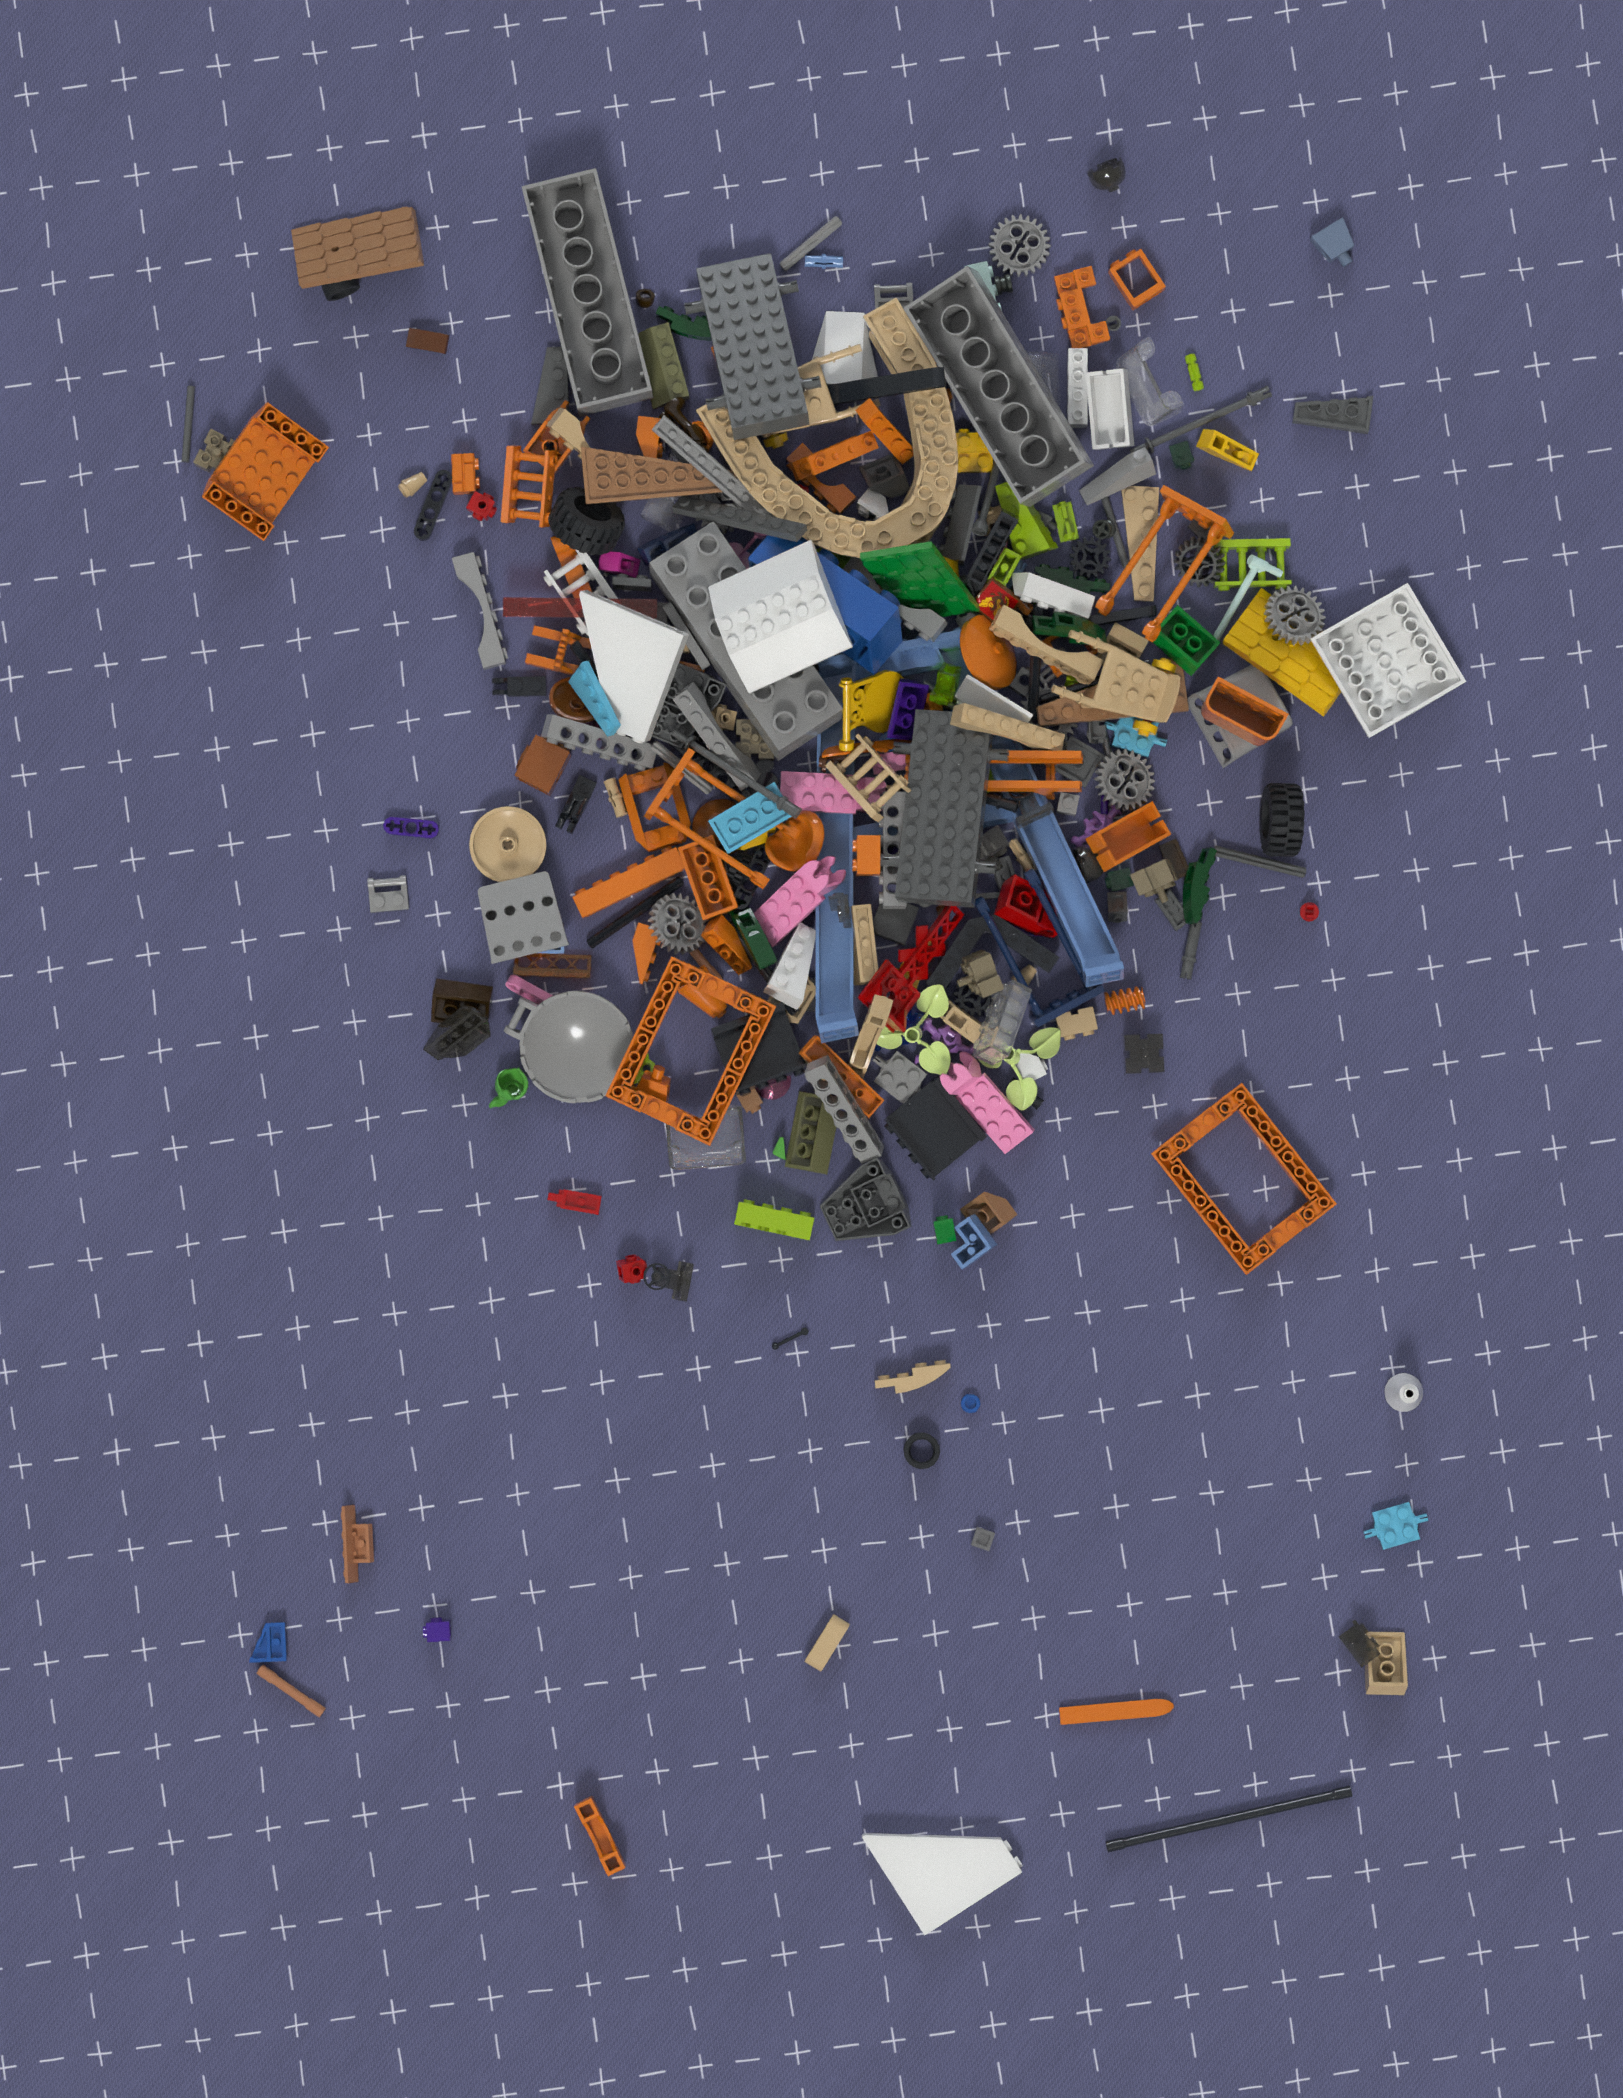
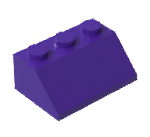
M900 678L887 738L912 741L916 709L924 710L929 685L916 680Z

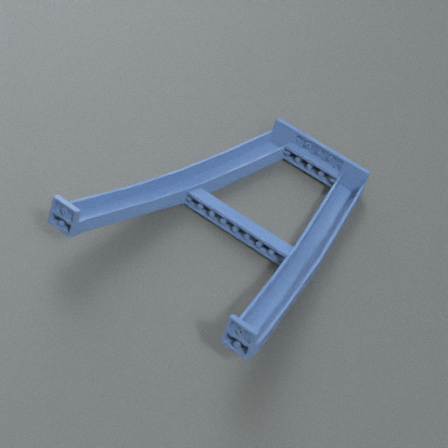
M957 627L950 632L942 631L934 642L930 639L925 641L920 636L912 640L902 639V643L876 673L883 670H891L905 677L941 669L952 693L956 695L967 674L973 677L961 653L960 632L962 627ZM843 653L818 663L819 675L842 708L843 687L839 686L841 678L850 677L854 682L873 676L872 673ZM843 713L840 721L817 735V773H824L822 772V767H818L819 757L822 755V752L828 747L839 745V740L843 739ZM856 728L850 732V739L854 740V743ZM993 734L992 749L1023 750L1019 742ZM855 760L846 768V775L855 774ZM990 763L994 780L1028 779L1038 781L1030 764ZM826 768V774H832V773ZM999 792L1003 797L1013 800L1008 792ZM1034 792L1030 798L1019 801L1016 813L1001 808L998 810L995 806L986 804L983 828L1010 822L1014 823L1081 965L1085 986L1089 987L1124 979V966L1120 960L1117 947L1072 855L1046 796ZM816 812L823 823L825 833L823 846L817 861L827 856H834L836 858L834 865L831 867V872L835 873L837 870L844 869L846 871L843 882L836 889L825 894L824 897L826 899L816 907V1022L821 1043L859 1036L854 1013V932L851 906H854V871H852V860L856 852H852V841L856 840L857 835H883V828H879V822L877 821L854 827V814ZM894 827L887 829L888 834L891 836L898 833Z

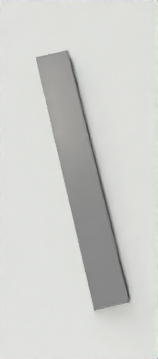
M665 415L653 427L652 431L740 508L773 516L748 492L740 480Z

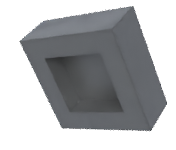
M977 1527L971 1545L989 1551L995 1533Z

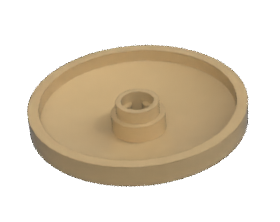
M506 806L487 812L477 821L470 836L469 846L472 860L479 871L493 881L503 882L534 874L544 860L547 844L544 830L533 815L523 809Z

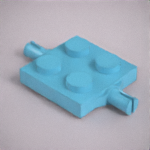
M1121 718L1117 723L1109 721L1104 723V725H1107V729L1114 731L1112 747L1121 750L1127 749L1128 752L1133 750L1134 754H1141V756L1148 758L1154 744L1166 746L1167 740L1157 737V733L1156 735L1145 737L1137 734L1138 731L1132 729L1134 720L1142 721L1143 719ZM1152 722L1151 724L1158 727L1159 723Z
M1409 1502L1372 1512L1374 1528L1363 1531V1533H1371L1365 1535V1539L1377 1536L1382 1550L1420 1539L1417 1530L1418 1524L1428 1521V1518H1420L1427 1517V1514L1415 1516Z

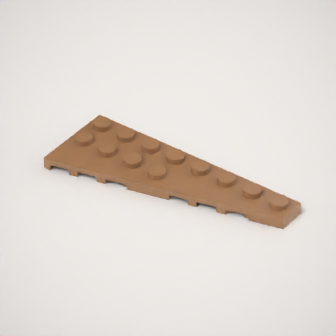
M581 447L586 504L722 493L719 488L691 464ZM728 470L731 474H733L736 477L732 470Z
M1169 658L1171 663L1177 666L1175 675L1180 676L1179 693L1172 713L1187 712L1189 707L1184 672L1178 664ZM1097 685L1076 693L1079 694L1081 692L1083 696L1093 699ZM1066 697L1036 708L1038 726L1040 727L1132 717L1097 708H1082L1076 701Z

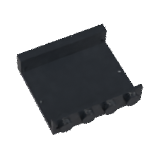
M783 1002L775 1005L776 1008L735 1092V1096L739 1094L740 1096H746L753 1089L758 1088L762 1090L769 1087V1083L774 1081L781 1083L786 1081L788 1076L794 1074L796 1077L805 1073L807 1063L805 1064L804 1058L799 1054L800 1048L786 1015V1008ZM751 1014L711 1028V1034L724 1068H726Z
M938 1076L884 1119L887 1123L884 1125L890 1134L895 1133L898 1137L896 1142L902 1149H908L910 1152L909 1158L914 1164L918 1162L921 1165L922 1169L920 1171L926 1179L930 1177L933 1181L936 1179V1175L969 1148L987 1137L955 1096L950 1095L945 1090Z

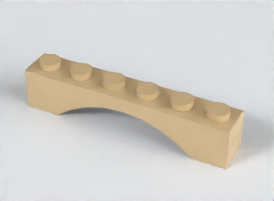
M560 407L546 426L550 428L549 433L557 439L560 437L565 441L563 444L571 451L575 449L579 453L578 457L582 460L581 447H590L582 433L580 421L566 409Z
M1003 605L997 611L989 628L997 637L1009 640L1013 646L1027 650L1028 654L1043 659V662L1047 665L1059 668L1063 674L1075 677L1082 684L1089 685L1093 682L1103 663L1102 659L1087 651L1079 653L1064 652L1046 645L1030 631L1021 614L1006 605Z
M966 703L953 707L950 725L966 730L1002 736L1037 751H1062L1065 734Z
M874 995L848 1061V1066L861 1078L865 1076L878 1038L890 1014L893 1000L885 996Z

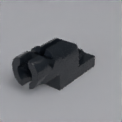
M579 775L555 827L562 830L566 820H569L571 822L566 831L573 834L597 785L596 782Z

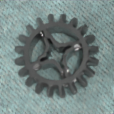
M1193 536L1190 538V541L1186 539L1183 542L1184 545H1179V550L1175 552L1177 558L1174 559V563L1178 564L1175 566V570L1181 571L1178 577L1186 573L1204 546L1207 538L1203 541L1202 536H1199L1198 539ZM1215 545L1211 547L1208 552L1211 557L1205 556L1202 565L1200 564L1190 579V586H1193L1196 582L1197 587H1201L1202 583L1207 587L1209 582L1214 584L1216 579L1221 577L1220 573L1224 571L1222 566L1225 565L1226 561L1222 560L1225 556L1224 553H1219L1221 550L1220 546L1217 548ZM1197 548L1195 556L1186 557L1190 549ZM1213 566L1211 573L1203 575L1205 567Z

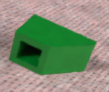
M948 1215L936 1217L933 1227L937 1245L956 1241L953 1218L948 1219Z

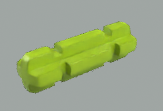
M1188 354L1185 356L1186 364H1188L1187 368L1191 382L1193 381V390L1200 391L1204 388V385L1200 380L1201 374L1198 363H1196L1195 354Z

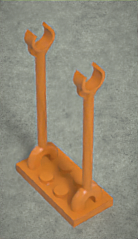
M1165 485L1160 490L1165 501L1161 506L1159 517L1111 590L1106 595H1102L1095 605L1099 609L1098 612L1104 616L1111 612L1114 605V597L1165 520L1170 519L1177 510L1183 513L1182 515L1186 519L1198 521V524L1204 529L1210 528L1207 541L1157 617L1153 621H1149L1144 627L1142 634L1146 635L1145 639L1152 643L1157 639L1161 631V623L1211 547L1219 543L1223 536L1231 539L1234 534L1227 519Z
M688 748L643 817L650 821L654 816L670 824L748 876L750 881L756 886L764 889L770 880L758 871H752L674 819L667 811L660 807L663 801L667 803L674 792L672 789L673 785L677 787L685 774L682 772L684 769L702 777L738 802L746 799V797L705 771L698 763L691 758L695 751ZM782 822L775 826L781 830L784 836L794 842L801 833L800 830L788 823L784 824Z

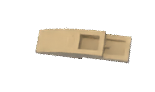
M949 1000L948 1010L940 1018L962 1036L993 1056L1004 1040Z
M946 1360L934 1361L935 1365L927 1366V1362L917 1363L915 1368H912V1376H909L908 1372L897 1374V1378H890L889 1375L878 1376V1380H874L875 1388L895 1386L896 1394L911 1391L936 1380L951 1366L950 1363H946Z

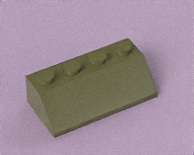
M669 322L650 327L638 333L653 393V399H650L653 410L664 407L676 397H682L685 401L689 400V392Z
M799 1091L785 1167L827 1175L836 1126L831 1114L825 1110L824 1103L816 1094Z

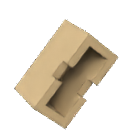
M1093 1007L1079 1009L1077 1014L1071 1015V1012H1066L1055 1018L1057 1028L1060 1029L1061 1038L1064 1037V1041L1075 1039L1076 1034L1083 1033V1036L1093 1035L1094 1030L1098 1029Z

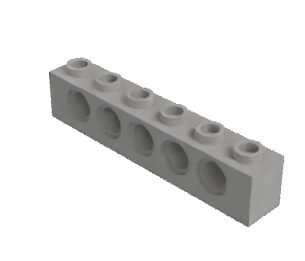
M547 714L541 737L547 738L546 742L557 745L560 742L564 744L565 748L575 750L577 747L582 749V753L588 755L597 753L600 754L599 758L610 761L613 758L617 760L618 764L628 766V763L635 765V769L645 771L646 768H653L656 753L650 749L652 744L646 742L642 744L637 743L632 738L616 733L607 737L600 728L553 714ZM563 728L567 730V735L565 738H563L561 735V730ZM581 733H583L585 737L583 743L579 741V735ZM599 738L602 740L601 748H598L596 745ZM615 744H618L620 747L617 754L614 751ZM633 749L637 751V757L635 759H633L631 755Z
M896 792L881 807L884 818L879 822V828H883V835H880V847H883L884 855H891L887 851V848L890 846H895L898 849V853L895 855L900 854L906 792ZM894 808L898 814L895 817H891L887 813L888 809ZM894 827L898 833L891 836L888 834L887 829ZM883 866V873L879 875V885H883V892H879V904H883V909H906L907 903L898 902L895 898V893H891L887 889V886L890 884L896 885L897 873L891 874L887 870L888 866Z
M826 1055L808 1063L805 1070V1078L808 1082H811L816 1096L821 1098L825 1110L831 1114L835 1126L841 1130L843 1138L851 1146L855 1158H858L861 1164L882 1156L884 1149L882 1141L829 1056Z

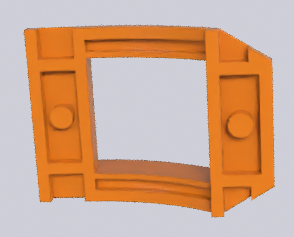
M663 763L664 765L631 775L624 774L618 779L635 840L648 852L684 843L688 837L671 825L643 833L633 795L664 786L674 771V768L668 763ZM673 785L672 789L674 792L672 795L680 823L690 828L691 823L680 785L677 787Z

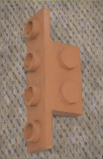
M346 1505L341 1507L343 1575L345 1583H354L359 1581L358 1563L374 1562L372 1524H356L355 1505Z

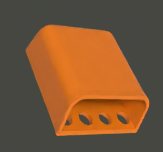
M1217 677L1201 708L1203 718L1256 746H1262L1275 738L1289 715L1220 677Z

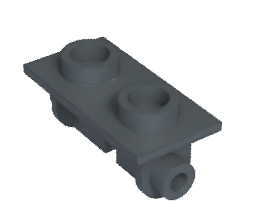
M1106 720L1088 722L1087 738L1089 743H1106L1107 725H1100V722H1106Z

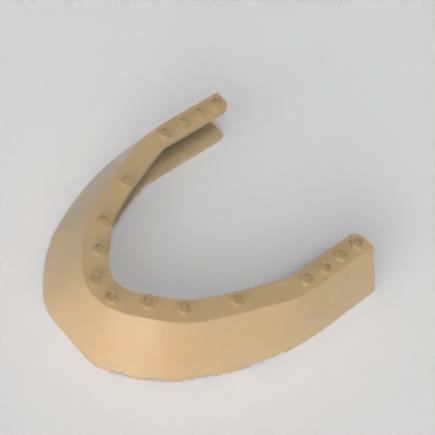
M897 298L863 316L870 329L869 338L891 374L937 367L926 345ZM945 387L903 394L911 431L915 464L912 487L907 502L875 521L866 522L831 513L771 462L757 436L734 440L728 412L725 407L708 411L707 405H704L696 410L721 454L748 492L774 517L806 524L808 531L802 537L808 541L812 540L813 544L828 551L860 558V553L911 545L930 534L939 526L953 497L958 473V450L953 414Z

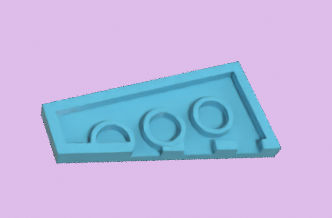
M584 661L568 682L607 737L612 736L617 732L621 724L589 661Z

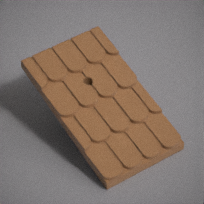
M401 207L386 212L378 211L351 219L343 218L323 224L319 222L291 230L298 281L302 289L424 266L416 211L413 207Z

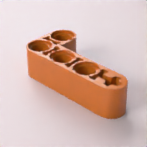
M556 536L550 538L561 567L576 558L577 552L575 549L573 550L569 548V545L563 544ZM579 564L565 574L569 585L585 575L582 565ZM588 582L572 592L576 604L580 602V591L588 590L592 592Z

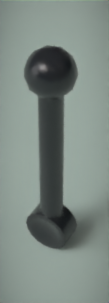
M802 1328L800 1332L778 1343L774 1342L772 1348L777 1350L779 1346L801 1335H807L809 1331L807 1328Z

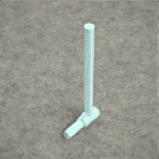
M1251 554L1248 557L1247 564L1250 570L1213 635L1218 641L1256 573L1267 571L1277 577H1281L1283 570L1270 565L1267 561Z

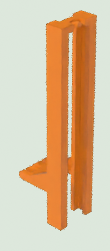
M534 625L532 635L559 641L560 643L555 660L527 653L525 664L573 675L579 665L564 662L567 645L579 641L583 648L592 649L589 638L576 635L567 629H562V632ZM679 661V663L705 673V669L702 670L699 665Z
M1009 750L1008 762L991 760L990 762L995 764L1046 765V781L988 780L987 791L1035 792L1046 796L1049 800L1055 799L1054 792H1082L1081 781H1055L1056 764H1083L1082 751ZM906 754V775L904 778L908 781L910 755Z

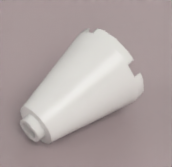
M1401 1373L1394 1375L1385 1386L1386 1401L1397 1411H1411L1422 1400V1385L1411 1374Z

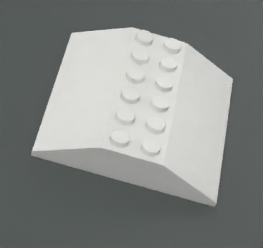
M812 540L708 587L715 621L728 655L748 693L755 692L853 647Z
M1408 583L1310 639L1368 738L1394 725L1466 682Z

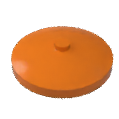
M978 615L968 619L961 628V653L968 670L976 680L993 690H1000L1010 685L1015 678V652L1009 640L997 637L993 631L989 630L992 622L984 615Z

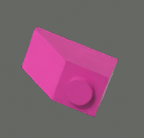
M609 552L600 556L598 570L615 575L627 574L631 578H636L640 559L621 552Z

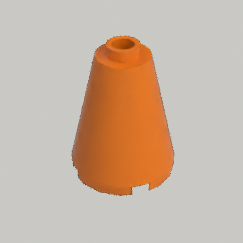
M705 965L699 967L700 969L710 973ZM681 982L678 993L712 1018L717 1017L719 1019L727 1012V1004Z

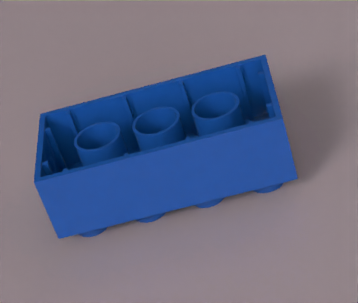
M767 535L748 557L749 568L808 540L801 537L795 542ZM822 548L817 554L853 645L852 648L841 653L875 675L902 643V619L899 614L900 602L892 593L886 590H882L878 594L869 588L870 583L861 572L852 569L847 573L838 566V559L830 551Z

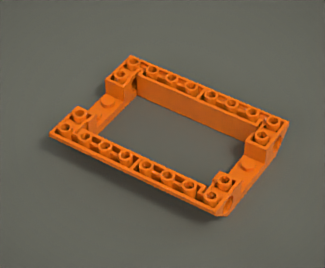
M671 956L605 1096L635 1111L643 1112L674 1127L675 1130L710 1146L776 1006L721 978ZM681 982L713 996L742 1012L751 1014L702 1119L633 1086Z
M1240 1083L1151 1153L1245 1275L1254 1270L1281 1246L1337 1204L1243 1083ZM1235 1111L1241 1115L1307 1199L1306 1203L1250 1247L1247 1246L1178 1158L1180 1154L1188 1150Z

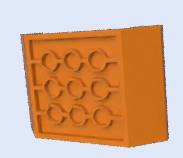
M267 402L251 417L208 479L202 498L259 539L265 541L275 526L272 524L314 462L319 463L329 447Z

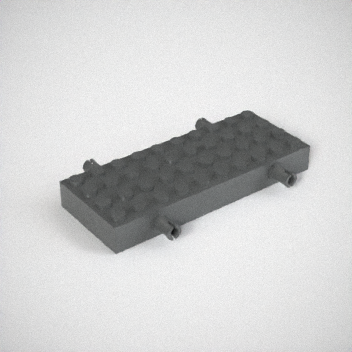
M771 253L696 268L702 298L699 301L684 303L686 315L702 311L706 314L723 390L722 396L705 399L707 410L710 411L723 407L727 409L734 440L810 425L804 393L805 390L821 388L820 377L818 375L806 379L800 378L781 299L782 295L799 292L797 280L781 284L777 282Z
M916 709L911 743L894 742L893 744L895 746L893 747V754L910 755L909 783L907 786L911 791L909 793L906 792L900 854H881L882 860H880V865L898 868L895 898L898 902L975 908L978 874H996L997 871L995 870L997 869V862L980 861L991 760L1008 762L1009 749H992L993 734L966 730L950 725L952 712Z

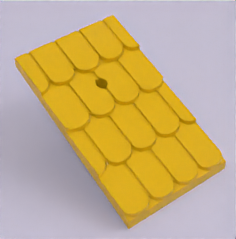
M1261 588L1223 639V644L1324 717L1341 691L1311 641L1309 644L1304 642L1303 645H1300L1297 641L1293 645L1292 640H1289L1286 644L1285 638L1278 640V633L1272 635L1274 629L1267 628L1270 622H1265L1267 616L1264 615L1265 605L1272 595Z

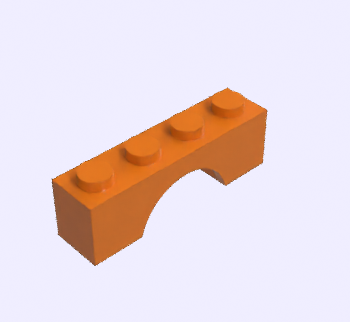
M870 398L855 410L867 427L902 465L914 456L913 446L900 430L894 427Z
M802 443L786 458L788 463L786 466L793 473L789 463L812 454V451ZM815 475L801 479V482L806 487L810 485L815 490L813 494L820 501L824 499L828 503L826 507L833 514L841 515L856 500V496L843 483L836 486H828L821 483Z
M593 1796L576 1803L574 1808L595 1846L607 1876L624 1869L626 1864Z

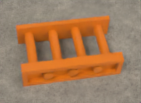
M870 430L789 464L796 481H799L878 449L879 446L873 432Z
M509 445L506 447L501 509L502 523H514L516 518L539 520V527H550L548 518L552 510L554 473L558 461L556 450H545V455L522 453L521 446ZM521 460L544 463V473L521 472L519 470ZM518 481L543 482L542 494L519 491ZM517 500L541 501L540 513L517 510Z

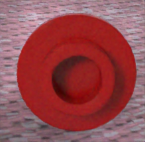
M1307 902L1300 908V916L1305 921H1314L1319 915V909L1314 903Z

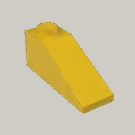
M1203 429L1196 447L1213 456L1249 471L1253 470L1259 453L1226 435L1210 429Z

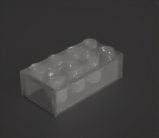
M1013 979L1003 984V990L991 994V1004L985 1011L986 1019L979 1028L981 1033L973 1046L975 1049L973 1056L992 1066L1009 1057L1032 992L1031 988Z

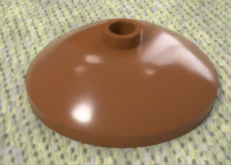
M571 677L561 679L553 685L549 694V704L558 716L580 723L595 720L568 681Z
M715 799L705 803L695 814L692 831L703 838L714 835L718 848L727 853L708 821L736 804L727 799ZM734 850V851H732L731 853H729L728 855L734 854V853L737 852L738 850Z

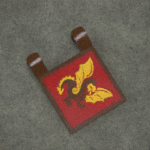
M993 576L974 598L979 604L980 611L978 612L991 622H993L997 611L1003 605L1013 610L1018 607L1025 615H1029L1033 609L1031 603L1021 601L1019 596L1014 595L1011 590Z

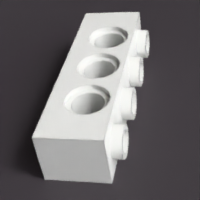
M1068 348L1067 421L1071 428H1086L1088 424L1086 383L1088 348Z

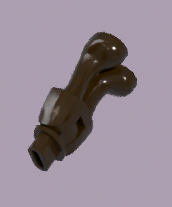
M676 397L668 402L664 407L665 412H662L659 418L665 415L680 429L682 427V431L709 453V450L706 448L707 443L704 441L705 437L700 428L692 424L682 413L686 406L685 400L682 397Z

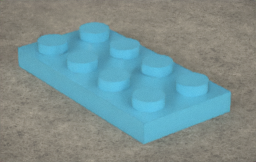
M775 782L765 787L779 797L783 796ZM756 792L708 822L727 854L792 816L783 810L779 811L776 803L761 793Z

